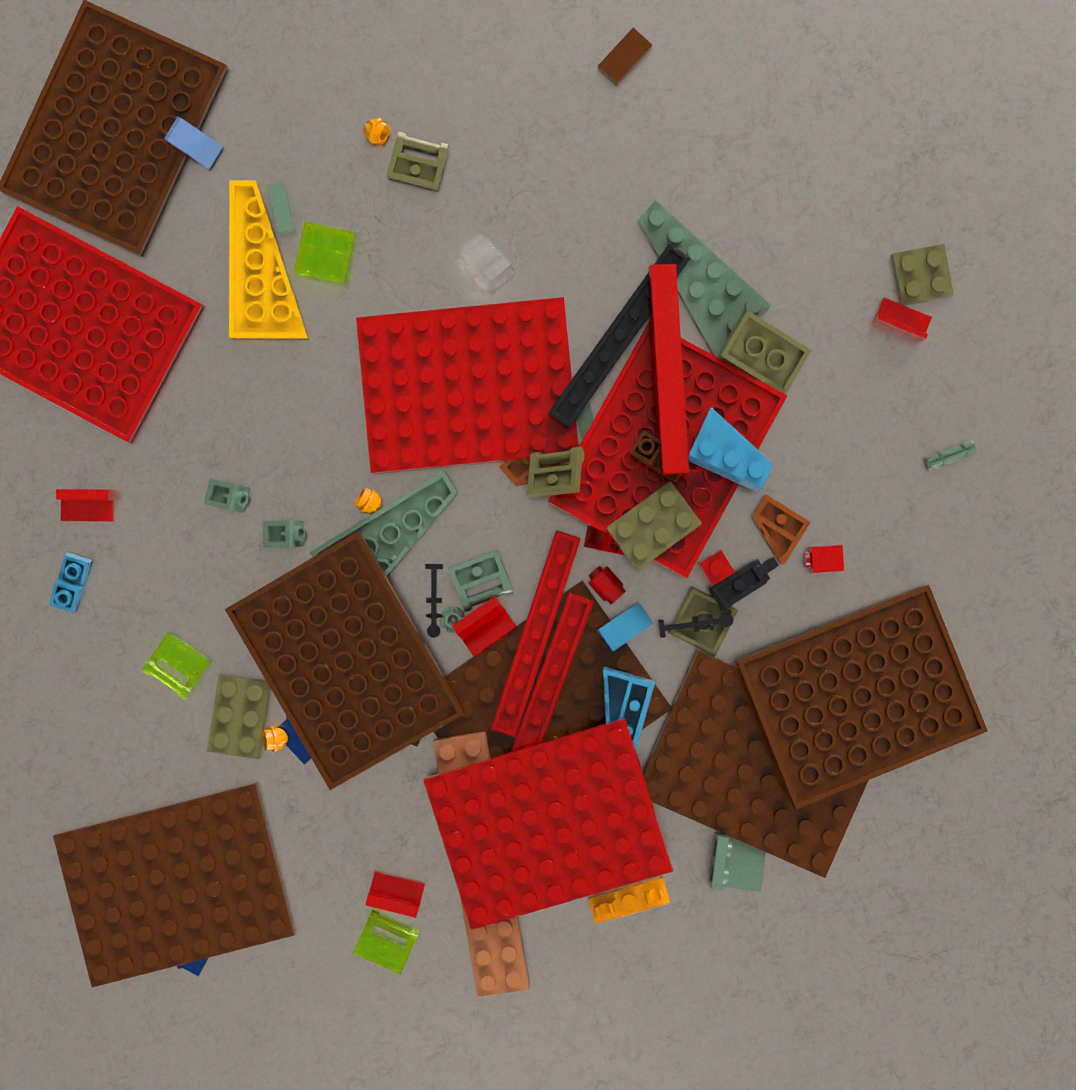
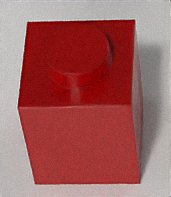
M843 545L808 547V552H804L805 568H809V573L844 571Z
M722 550L714 552L697 563L710 586L735 573Z

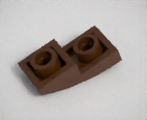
M643 430L629 453L661 475L659 439ZM682 474L662 476L676 484Z

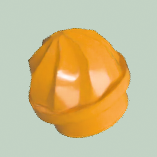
M372 118L364 125V135L372 144H384L390 134V125L386 124L385 120L381 118Z
M364 488L356 498L354 505L359 508L361 513L373 514L380 509L381 498L375 490Z
M270 726L269 729L262 731V742L265 751L277 752L285 747L288 736L283 729Z

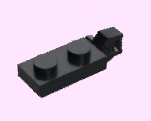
M774 557L762 564L759 559L753 560L735 571L732 575L710 587L709 591L720 609L724 611L765 585L770 579L767 573L779 565Z

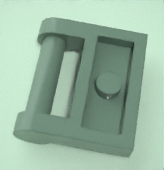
M497 550L448 568L464 612L472 610L473 606L486 602L494 596L514 594ZM499 577L501 585L469 597L467 596L466 589Z

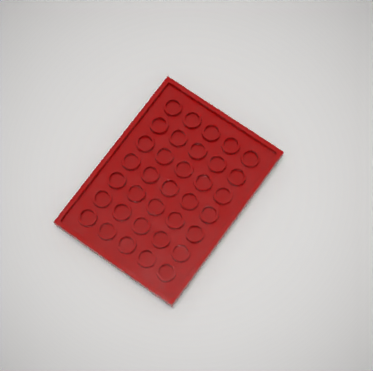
M17 206L0 237V375L130 443L203 305Z
M564 297L356 317L371 474L511 459L517 460L530 458L531 454L535 452L548 454L571 451L572 448L579 447L576 420L568 429L548 415L550 409L572 380Z
M649 320L579 445L584 451V461L581 465L580 491L578 493L552 495L548 500L549 504L609 537L611 535L606 530V527L670 482V480L655 472L629 453L643 430L659 439L652 321ZM681 338L688 455L711 407L758 450L788 395ZM692 462L689 463V473L682 474L677 483L672 482V484L702 524L652 560L685 579L691 573L739 485Z
M626 718L423 779L471 930L673 872V866Z

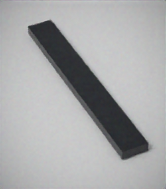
M669 243L654 265L676 264L678 277L689 262L690 257ZM649 272L548 412V415L568 429H570L651 315Z

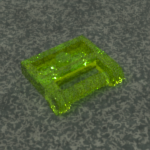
M167 632L141 671L147 675H153L179 693L178 696L185 700L212 661L172 633ZM161 659L189 678L187 683L184 685L156 665Z
M372 910L353 954L400 975L420 931L415 929L411 931L378 916L379 913ZM375 925L406 939L405 946L373 932V926Z

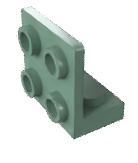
M715 832L709 876L710 888L722 890V887L761 891L766 852L726 834Z

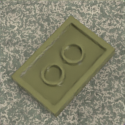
M744 310L718 356L747 374L786 394L811 350L749 310Z
M670 481L606 527V530L634 568L639 571L698 528L702 523Z
M219 674L207 752L260 759L262 731L265 729L271 689L266 680Z

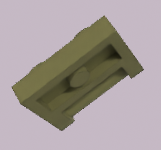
M398 132L387 178L438 190L449 151V144L441 143V145L407 137L406 133ZM404 147L435 154L438 157L437 161L405 154L402 151Z
M574 447L571 451L542 454L541 452L532 453L530 456L527 494L531 498L578 493L580 491L581 465L584 461L582 447ZM570 461V465L542 468L545 464Z

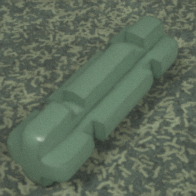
M970 440L962 443L961 446L957 445L938 452V455H930L925 458V462L929 470H934L941 467V464L944 466L963 459L964 456L968 457L976 454L977 449L974 442Z

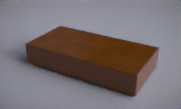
M633 27L602 60L598 68L617 85L650 50L652 44Z

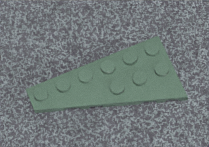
M655 200L640 216L638 223L658 257H660L669 243L690 257L689 262L677 277L678 294L713 355L723 359L718 354L743 311L749 310L756 316L761 317L770 308L771 304Z
M443 470L312 550L310 554L312 557H315L355 532L360 531L387 577L456 496L457 491Z

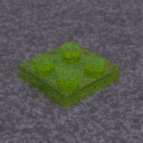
M304 221L293 273L346 285L356 232Z

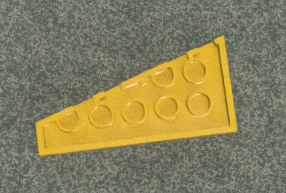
M229 181V338L308 339L256 181Z

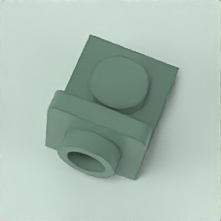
M210 479L204 504L243 513L249 499V487Z
M263 521V547L304 546L305 529L303 521Z

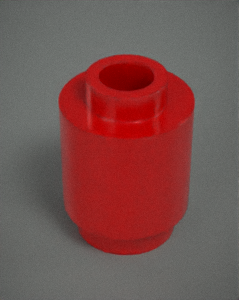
M599 565L588 575L591 578L588 584L604 602L607 600L610 605L626 592L622 587L624 584L608 566L602 568Z

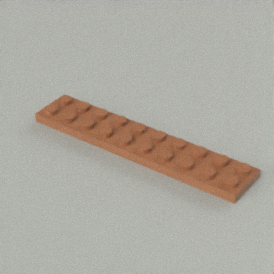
M486 731L433 740L439 774L490 759ZM461 900L477 996L529 990L530 983L518 917L471 930Z

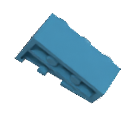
M712 407L688 455L690 462L758 493L763 488L773 466L771 461Z
M604 667L606 724L626 718L635 749H637L655 682L651 679Z

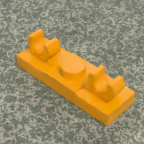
M663 877L588 897L595 924L670 903Z

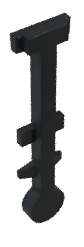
M425 564V569H431V598H426V603H431V613L426 614V617L431 618V625L427 628V634L432 638H436L441 632L440 627L437 625V618L442 617V614L437 613V603H442V598H437V569H443V564Z
M728 613L722 614L718 619H713L712 614H709L708 620L698 621V617L693 616V622L665 626L663 619L658 620L660 638L666 637L665 631L693 627L694 632H699L700 626L709 625L710 630H713L715 624H721L724 627H729L733 624V617Z

